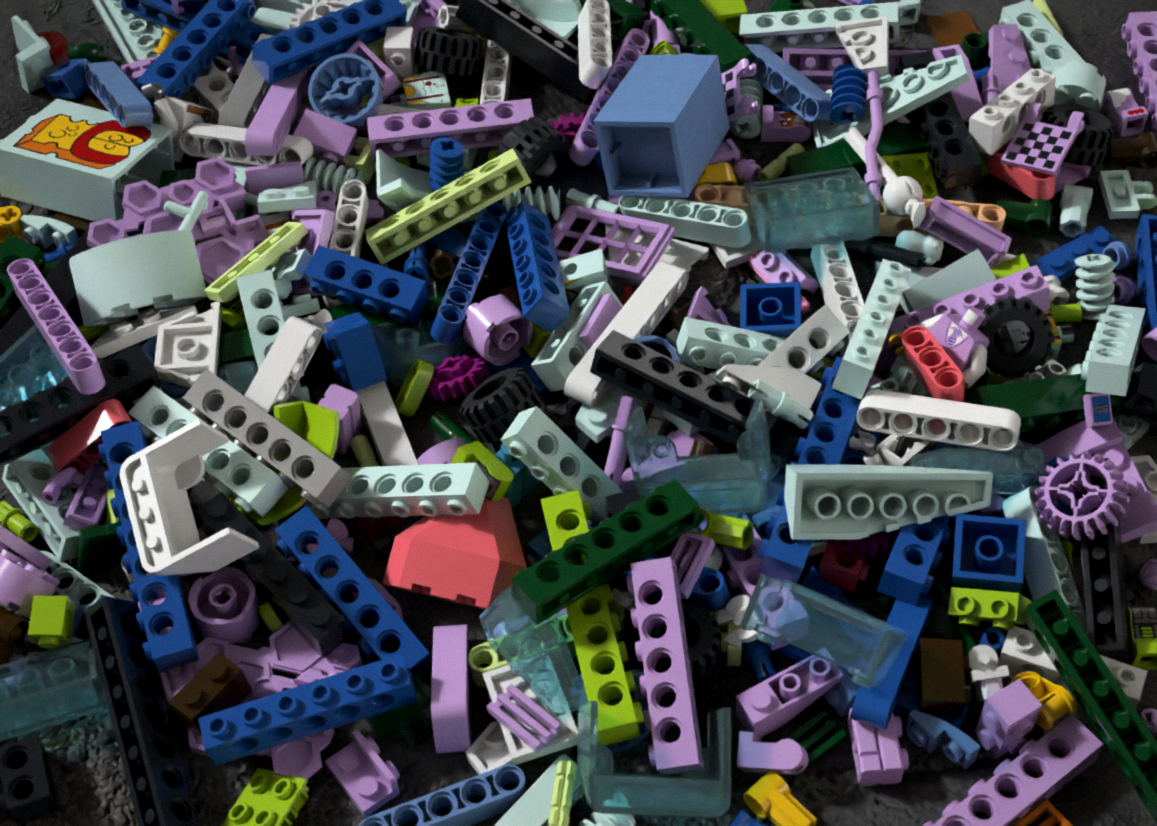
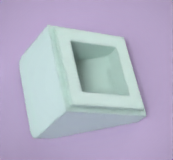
M901 0L898 2L899 26L918 23L921 7L920 0Z

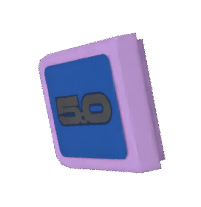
M1101 393L1085 394L1083 396L1086 426L1094 427L1111 424L1113 420L1110 395Z

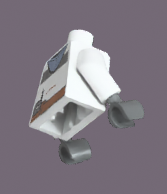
M149 83L143 85L141 88L142 94L147 100L153 98L155 100L154 106L160 117L159 125L171 127L174 161L181 162L184 152L179 145L180 136L198 122L210 123L215 110L199 105V98L191 92H185L181 99L169 96L162 98L164 88L161 84Z
M858 431L860 439L851 437L849 440L851 449L864 452L863 460L866 465L921 467L934 443L931 440L891 434L878 444L874 451L876 438L873 434Z

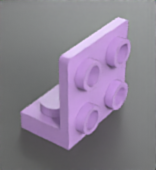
M299 161L245 168L250 193L258 196L259 193H263L267 189H279L305 183L302 164ZM253 206L254 216L258 212V207ZM270 212L269 215L276 214L279 212Z

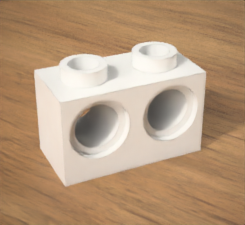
M387 27L383 47L386 66L401 82L400 88H404L403 80L418 73V64L414 62L416 45L413 27Z

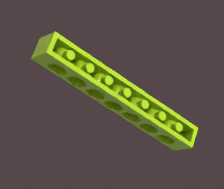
M579 490L541 499L552 551H557L570 543L577 535L585 534L593 529H589L587 521L593 520L589 502L581 501ZM609 583L601 585L566 607L592 721L600 747L641 737L638 723L644 722L640 702L632 703L630 695L631 692L637 691L632 671L625 672L622 663L629 661L624 640L619 642L616 640L615 633L620 632L621 628L617 612H609L608 604L614 602ZM592 610H597V611H598L597 613H595V614H593V615H586L589 611H592ZM598 639H605L601 644H593ZM604 669H613L609 674H600ZM612 699L621 700L616 705H607Z

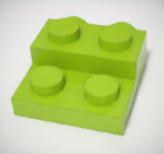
M951 587L948 614L959 619L958 624L979 626L980 621L992 622L993 628L1013 630L1014 624L1025 625L1021 614L1025 606L1033 601L1015 592Z

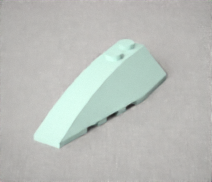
M786 464L784 499L790 535L793 540L862 539L869 537V534L881 531L890 532L900 529L899 527L913 523L922 524L932 521L931 519L945 515L954 516L990 507L993 473L909 466Z

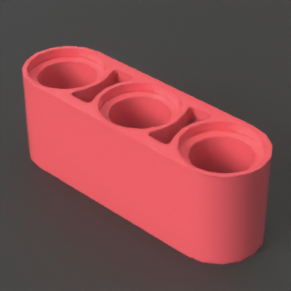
M1008 141L993 155L987 154V169L992 175L1033 200H1049L1054 196L1056 174L1054 176L1001 164V158L1011 141Z
M921 326L907 328L903 332L901 340L904 359L910 369L933 398L964 402L965 389L961 370L926 328Z
M109 399L102 402L49 446L48 456L57 473H60L67 467L77 468V472L83 474L101 459L98 445L103 444L100 431L132 422L119 400Z

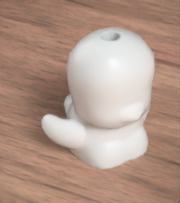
M904 230L897 236L895 246L924 253L925 264L932 266L941 258L944 240L930 232L923 234L915 230Z

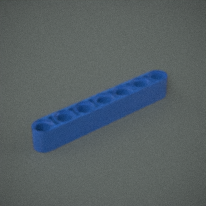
M495 202L480 210L431 328L432 337L439 343L451 344L457 339L466 317V310L472 302L507 214L506 207L499 202Z

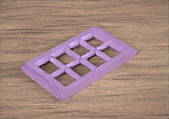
M577 205L567 206L551 229L559 262L580 255L578 252L585 242L600 244L598 249H602L603 252L607 246L622 250L614 262L605 260L609 274L637 281L645 280L676 233V228L670 227L669 224ZM577 218L591 221L584 233L569 231ZM598 223L612 226L605 238L590 235ZM619 227L634 230L626 243L611 240ZM640 232L656 235L649 247L633 244ZM564 237L578 240L571 252L557 250ZM628 251L644 254L636 267L621 264Z

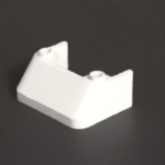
M200 419L191 422L128 457L120 469V480L142 567L147 572L156 576L214 572L259 548L257 541L230 527L200 542L187 489L198 484L204 475L205 465L202 456L229 442L228 436Z

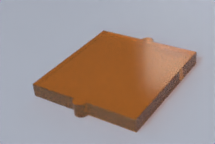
M966 10L953 13L944 12L943 15L928 17L925 20L939 47L959 44L961 47L966 34H980Z

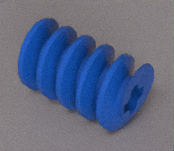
M839 65L833 72L830 119L835 124L847 125L860 121L865 116L868 77L863 70L853 65Z
M438 138L430 144L429 185L433 192L464 176L465 148L460 142L452 138Z

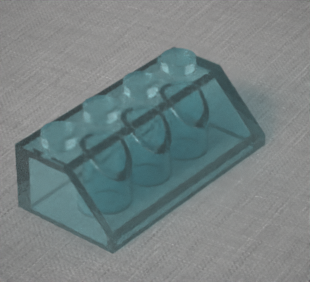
M91 638L0 665V742L18 736H25L40 729L61 725L66 721L86 715H93L108 709Z

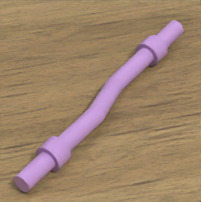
M872 71L867 75L869 89L866 91L867 103L870 105L872 128L865 146L867 173L864 176L865 188L868 189L869 205L871 207H879L881 205L880 188L882 187V176L878 172L876 149L883 130L881 104L884 100L883 90L879 86V75L876 71Z

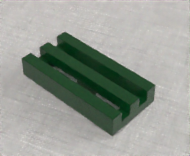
M822 710L785 738L795 740L798 743L823 725L820 730L800 744L808 751L829 733L833 735L832 738L808 755L807 767L799 774L790 775L793 779H796L847 738V733L843 729L840 731L837 728L838 724L828 718V713L825 710Z

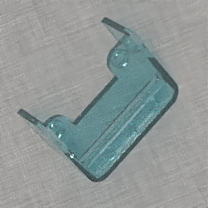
M762 399L755 400L745 424L746 431L740 435L737 442L738 453L678 456L676 446L670 438L663 435H648L643 407H636L623 433L635 487L640 498L642 499L651 494L656 487L664 486L675 479L700 504V508L710 513L728 514L760 511L765 506L769 494L770 439Z
M761 574L739 625L741 629L756 631V638L765 643L775 646L777 640L787 642L845 668L847 672L853 675L852 682L867 689L881 686L909 634L894 625L793 581Z
M589 701L578 707L577 765L586 801L593 811L599 814L691 818H715L727 812L731 803V708L724 707L708 713V748H702L704 769L681 772L680 776L613 773L614 761L611 751L603 744L597 743L598 701Z

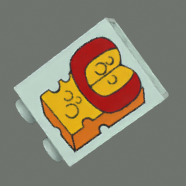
M56 99L38 114L30 116L26 123L5 139L0 140L1 196L95 222L107 218L113 221L123 219L124 209L122 208L125 185L146 180L158 188L162 171L175 170L171 127L152 123V125L123 128L108 111L61 99Z

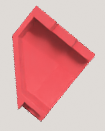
M503 497L500 501H493L484 498L479 514L425 516L395 536L382 584L411 593L428 595L448 602L469 605L493 613L515 617L518 604L512 598L511 578L527 566L509 499Z

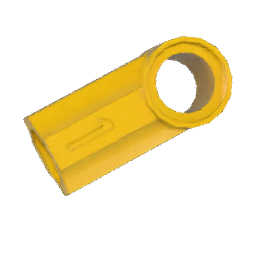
M768 771L743 794L746 804L758 817L762 819L767 817L776 826H815L817 824V819L791 795V790L787 783L773 771Z

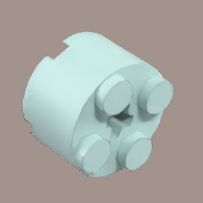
M1070 61L1066 63V66L1056 67L1052 72V75L1056 76L1053 105L1074 104L1099 112L1106 86V78L1104 75L1101 77L1097 73L1098 68L1094 65L1082 61Z

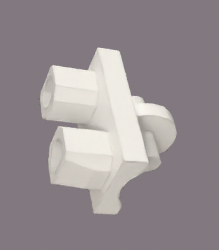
M977 645L968 653L969 668L972 671L968 675H964L965 684H973L976 703L984 702L986 698L1003 689L1002 678L1009 676L1007 665L996 668L998 656L992 647Z

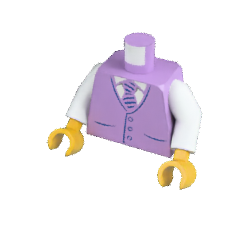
M972 306L968 308L964 316L960 314H939L916 325L926 328L961 370L964 389H969L985 373L987 363L986 349L989 344L988 337L978 330L986 316L982 311ZM902 334L892 335L888 341L889 345L893 346L897 342H902ZM902 346L895 350L897 355H904Z

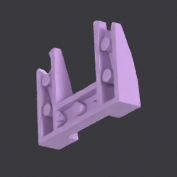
M1113 416L1111 424L1088 427L1084 420L1034 446V453H1040L1039 467L1032 468V472L1046 469L1047 463L1055 457H1066L1069 459L1070 452L1075 453L1077 459L1081 457L1085 450L1090 454L1091 459L1098 453L1103 458L1112 460L1115 464V469L1122 471L1124 475L1122 480L1126 481L1129 487L1124 492L1129 497V503L1122 504L1126 510L1125 515H1119L1122 543L1157 531V503L1151 491H1147L1123 443V436ZM1059 533L1060 537L1063 540H1068L1071 536H1073L1071 533L1067 538L1062 537Z

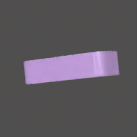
M467 624L433 627L431 718L436 754L466 752L472 745L469 715V633Z

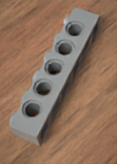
M207 368L183 397L184 400L192 405L189 409L191 413L203 421L207 417L214 421L211 427L226 436L230 433L236 438L233 443L247 453L251 450L258 454L255 459L269 469H272L273 466L280 471L278 474L279 478L291 488L295 484L302 487L303 490L300 492V495L314 505L320 501L329 508L352 478L342 467ZM246 419L245 423L239 427L241 422ZM268 435L267 440L261 444L263 438ZM291 451L290 456L283 461L284 456ZM314 468L313 473L306 478L307 472Z

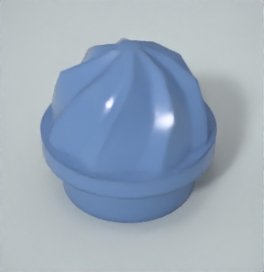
M1121 241L1111 242L1102 252V255L1110 256L1114 262V270L1126 268L1130 260L1133 259L1131 256L1132 249L1129 248L1128 244Z

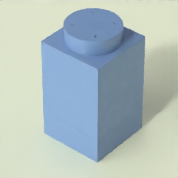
M682 53L678 55L639 56L593 121L609 195L689 197L730 129L718 55Z

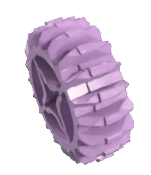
M1084 450L1081 457L1077 459L1075 453L1070 452L1069 460L1066 462L1062 458L1057 457V464L1059 466L1056 468L1047 466L1046 471L1049 476H1039V482L1043 487L1035 489L1036 496L1040 498L1035 503L1036 507L1041 511L1040 517L1042 520L1049 522L1048 526L1052 531L1059 530L1062 537L1067 538L1072 533L1074 539L1080 541L1083 533H1086L1088 538L1093 540L1095 536L1094 531L1100 530L1102 534L1107 535L1108 531L1105 526L1108 523L1118 526L1115 515H1125L1126 510L1122 504L1129 503V497L1124 493L1129 489L1128 484L1122 480L1124 475L1120 469H1115L1114 462L1110 459L1104 461L1102 455L1098 453L1091 459L1090 454ZM1090 476L1104 480L1108 485V489H1100L1099 486L1092 485ZM1085 490H1086L1087 495H1086V496L1083 495V498L1079 499V501H1078V500L1076 499V497H1077V496H1080V497H1081L1080 494H1081V493H1085ZM1063 502L1065 505L1071 506L1074 512L1073 516L1058 511L1056 503Z

